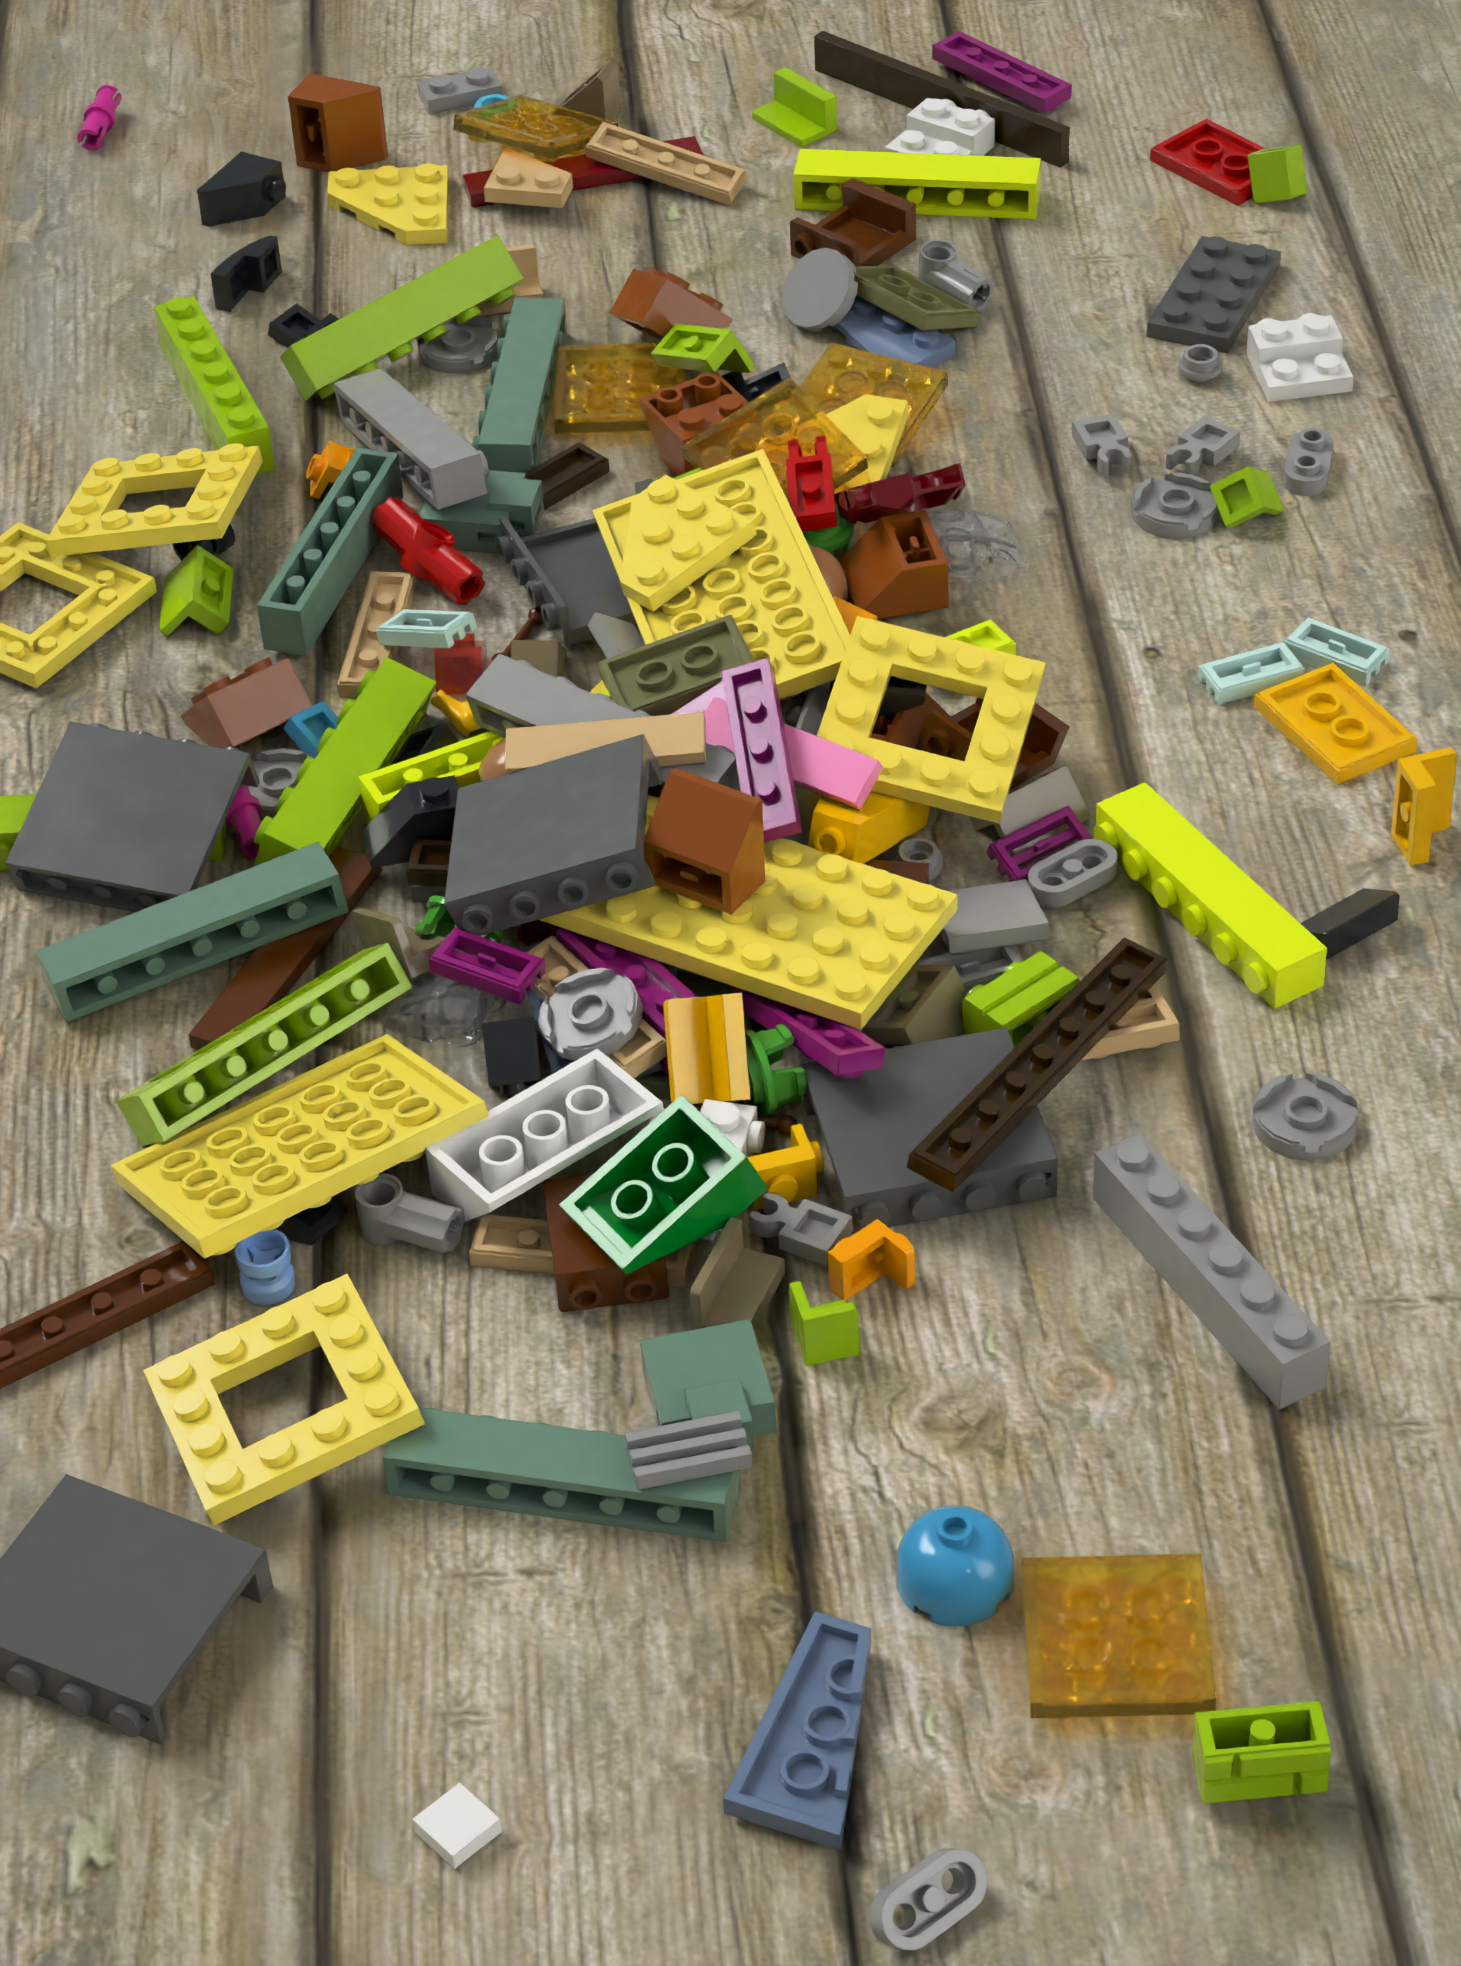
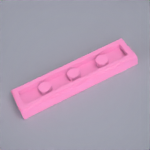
M713 696L704 712L706 743L713 746L722 745L734 752L726 700ZM784 723L794 784L861 810L884 768L879 760Z

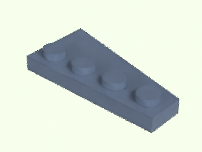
M856 295L853 305L845 317L835 326H827L833 333H842L846 337V345L854 352L861 350L868 357V365L877 373L883 371L887 374L888 383L895 390L956 355V340L937 330H921Z
M814 1612L723 1797L724 1814L841 1850L872 1644L871 1628Z

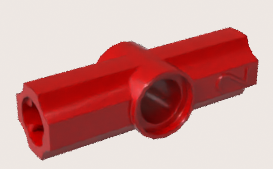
M389 497L386 502L375 508L370 518L373 522V531L402 555L399 562L405 570L416 577L431 581L455 604L466 605L471 599L479 596L485 585L482 578L483 572L453 546L456 540L449 531L437 524L424 521L415 511L398 498Z

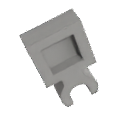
M1115 414L1072 422L1073 439L1086 460L1097 459V470L1102 476L1109 475V464H1119L1125 472L1131 471V451L1128 448V436Z
M1204 416L1178 436V445L1168 449L1166 453V468L1171 470L1178 464H1185V474L1197 475L1200 471L1201 463L1214 467L1240 447V431Z
M765 1193L763 1196V1209L769 1215H763L752 1211L749 1215L750 1230L755 1235L765 1238L778 1236L780 1250L828 1267V1251L833 1249L840 1240L849 1237L853 1232V1216L807 1199H803L796 1209L788 1206L787 1200L776 1193Z

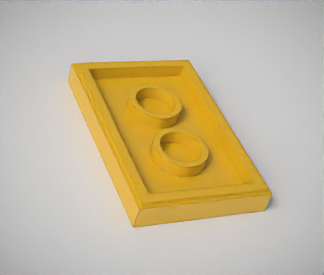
M1334 663L1254 695V708L1337 785L1417 752L1418 739Z

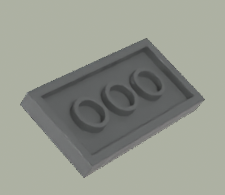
M1201 236L1147 322V337L1189 346L1205 344L1212 346L1219 352L1228 353L1280 267L1281 251L1267 249L1259 244L1246 245L1231 242L1222 237Z

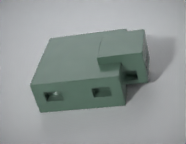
M489 470V475L485 477L487 494L439 510L425 499L419 516L424 521L432 522L449 531L455 537L456 541L453 546L457 550L498 554L496 539L502 537L500 518L506 517L518 535L535 534L544 511L542 481L526 479V473Z
M751 1319L640 1340L642 1370L657 1427L739 1411L742 1419V1428L745 1429L747 1445L750 1446L751 1452L754 1451L753 1436L776 1432L775 1400Z

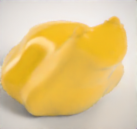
M439 690L431 699L432 706L446 715L454 727L465 737H469V733L482 728L476 725L468 701H458L445 694L443 690Z

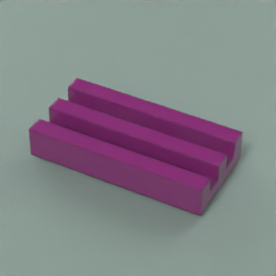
M1068 805L991 843L986 854L991 861L994 859L998 861L997 870L1002 876L1007 874L1010 878L1009 882L1024 879L1028 882V873L1031 867L1049 856L1021 870L1019 867L1077 838L1079 841L1093 838ZM1066 823L1069 826V829L1051 838L1049 837L1013 857L1008 853Z
M454 928L429 958V967L431 973L521 1004L525 999V990L531 991L534 988L535 977L541 979L545 974V959Z

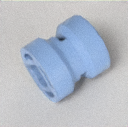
M277 1229L258 1232L236 1244L235 1257L237 1266L240 1269L241 1291L247 1300L255 1304L271 1305L285 1300L292 1294L295 1288V1275L293 1266L290 1263L291 1250L289 1240L284 1233Z

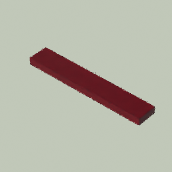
M695 136L662 141L703 155ZM586 154L542 161L572 173V191L646 179V177L587 158ZM493 170L463 174V185L471 207L497 204L485 202L484 186Z

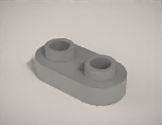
M1307 428L1292 436L1283 472V486L1287 491L1300 496H1313L1327 488L1334 456V440L1330 435L1317 428Z
M1081 840L1033 865L1028 873V884L1039 905L1048 908L1065 906L1106 885L1115 878L1117 874V851L1111 844L1103 840Z
M942 1848L927 1856L884 1887L874 1898L870 1909V1923L877 1939L890 1948L917 1950L979 1906L986 1894L987 1873L982 1861L968 1850ZM949 1870L952 1874L953 1882L951 1888L946 1892L942 1886V1877ZM901 1905L904 1910V1920L897 1927L893 1921V1913L895 1908Z

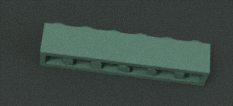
M514 297L511 313L504 314V338H498V362H492L491 366L492 386H486L485 389L486 411H480L479 436H474L472 446L484 454L489 470L526 473L537 467L567 338L564 298Z
M356 448L257 604L263 648L265 650L284 652L290 655H308L380 537L373 531V522L370 520L375 508L386 502L389 497L401 500L404 497L398 453Z
M316 842L37 950L36 953L48 989L67 1023L257 947L333 919L349 911L339 873L320 843Z
M418 1407L425 1424L389 1441L383 1454L388 1495L727 1542L741 1491L740 1470L637 1490L626 1448L625 1435L611 1434L600 1430L589 1431L559 1427L547 1423L501 1419L489 1415L478 1416L456 1413L436 1408ZM720 1449V1450H715V1451H710V1452H705V1453H700V1454L702 1455V1454H707V1453H712V1452H717V1451H722V1450H727V1449ZM678 1458L669 1459V1460H664V1461H659V1462H654V1463H649V1464H644V1466H646V1465H651V1464H656V1463H661V1462H666V1461H671V1460H676V1459H678Z

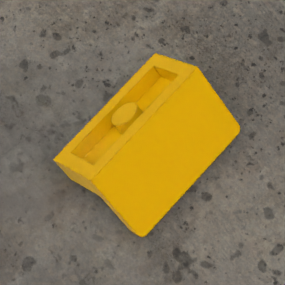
M1451 747L1400 758L1397 761L1391 837L1410 866L1429 862L1432 833L1446 830L1450 827L1457 754Z
M742 993L665 1000L663 1009L671 1103L681 1094L691 1104L703 1103L705 1099L716 1101L750 1099Z

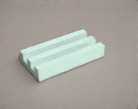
M404 609L379 626L375 631L380 645L450 648L455 645L454 640H462L466 637L465 632H473L478 627L474 614L470 612Z
M1307 618L1284 641L1299 661L1317 668L1334 663L1354 682L1364 686L1370 682L1371 675L1376 676L1380 672V665L1385 666L1389 662L1390 648L1312 618Z
M1284 642L1198 665V679L1202 684L1206 683V690L1209 694L1215 693L1214 700L1218 705L1254 696L1258 692L1305 674V668Z

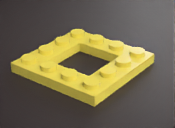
M234 443L223 446L215 451L202 452L201 449L191 448L171 456L160 457L157 453H148L137 457L135 460L118 461L117 458H105L95 462L46 539L50 557L222 538L263 462L259 446L244 447L242 444ZM196 487L186 507L170 509L167 505H156L146 509L144 512L135 513L118 510L127 494Z
M18 522L0 536V592L26 573L79 595L30 635L0 622V673L37 689L154 595L157 590L154 577L93 552L50 557L46 544L49 534Z
M857 616L817 736L879 760L884 768L871 789L872 792L999 824L1043 679L1046 663ZM890 676L984 699L965 761L870 738Z
M348 1273L335 1280L321 1284L316 1289L280 1306L273 1307L259 1316L227 1331L220 1332L202 1343L176 1355L169 1356L163 1361L143 1370L213 1526L425 1424L414 1398ZM321 1346L347 1399L242 1449L218 1394Z

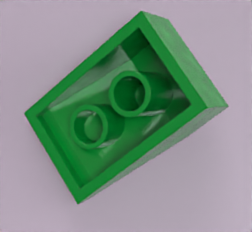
M681 1094L559 1205L625 1274H628L724 1228L730 1217H738L768 1188L749 1159Z

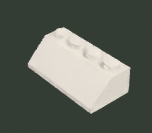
M595 1049L489 1110L488 1117L425 1147L432 1195L441 1203L463 1209L465 1222L490 1213L663 1111V1102L599 1049Z

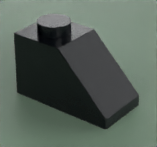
M241 151L197 189L202 225L210 227L265 216L286 197V183L283 178L282 163Z
M455 775L441 778L433 777L424 781L405 784L365 827L363 837L371 869L409 862L415 839L452 840L458 793Z
M534 1017L482 1023L489 1087L500 1086L501 1096L515 1095L531 1087V1082L542 1080L536 1020Z

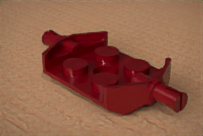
M957 463L912 477L910 472L836 493L835 499L840 517L853 524H856L857 521L870 523L884 516L922 511L945 505L951 499H958L966 484L961 463Z

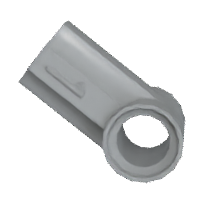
M931 240L921 245L918 279L979 311L986 307L988 300L994 294V282L958 260L957 249L952 243L943 240Z
M379 1173L375 1180L367 1184L356 1185L354 1193L360 1233L365 1241L373 1245L383 1246L402 1240L441 1253H452L460 1242L461 1231L465 1223L463 1209L405 1192L400 1180L387 1173Z

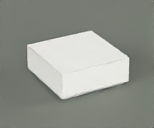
M458 1783L412 1819L414 1832L454 1869L502 1832L501 1819L461 1783Z

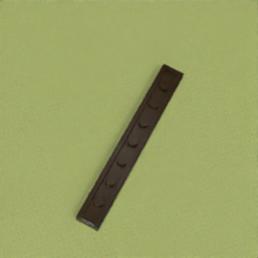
M821 31L814 36L815 71L911 109L916 108L925 99L930 98L949 99L962 109L984 110L991 118L995 119V142L1029 156L1041 158L1042 161L1060 168L1069 162V126L828 32Z
M1124 937L909 1154L906 1168L954 1192L1165 974L1168 959Z

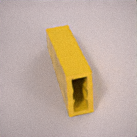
M870 791L861 810L821 796L813 811L808 846L821 852L839 855L843 858L865 864L927 826L930 806Z

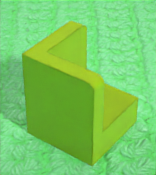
M1301 144L1266 148L1248 154L1255 203L1289 200L1307 193Z
M1247 466L1210 485L1225 527L1234 528L1263 512L1275 516L1284 512L1268 471Z
M801 1281L789 1283L791 1328L804 1365L810 1366L859 1355V1324L855 1303H845L844 1300L810 1307Z

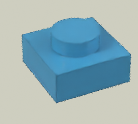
M322 701L289 717L283 729L303 752L315 759L318 755L316 750L324 732L328 727L337 728L339 725L337 724L338 717Z

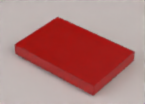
M1205 119L1152 147L1150 150V161L1239 206L1253 198L1248 154L1266 148Z

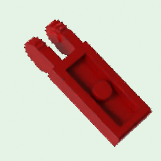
M826 435L816 437V442L814 443L815 455L804 457L798 439L788 440L789 459H786L788 500L802 532L838 527L831 454L828 453Z

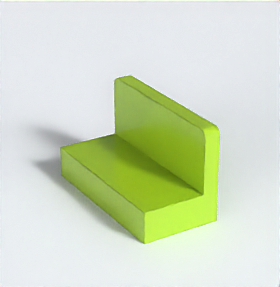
M786 67L773 72L774 100L752 111L753 120L800 147L811 144L837 131V96Z
M675 324L651 352L657 364L664 367L713 373L717 369L750 373L755 367V364L731 329Z
M197 545L164 579L159 631L168 636L190 616L218 635L229 624L234 569Z

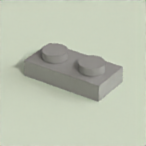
M475 67L465 73L450 76L436 75L429 80L417 82L419 98L428 114L475 105L477 100L486 95H503L502 85L491 67Z

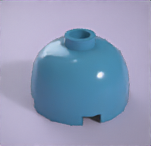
M945 1505L929 1510L908 1527L899 1543L896 1572L897 1589L908 1608L915 1613V1605L921 1611L931 1614V1622L942 1626H968L987 1620L998 1612V1604L1007 1595L1009 1599L1014 1590V1555L1012 1546L1004 1530L983 1511L960 1505Z

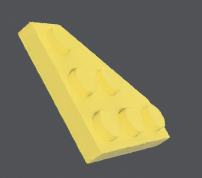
M425 163L417 167L401 168L387 165L378 169L357 170L354 168H343L338 171L329 172L327 189L329 207L339 212L348 209L356 213L357 221L377 231L386 228L394 232L395 239L405 245L447 243L448 165Z
M865 394L757 449V451L764 449L788 502L786 459H789L788 440L798 439L804 457L815 455L814 443L816 442V437L826 435L828 453L831 454L835 494L857 486L887 479L909 414L908 401Z
M667 475L652 482L648 488L631 500L620 574V584L624 596L654 612L739 549V547L754 538L757 533L753 520Z

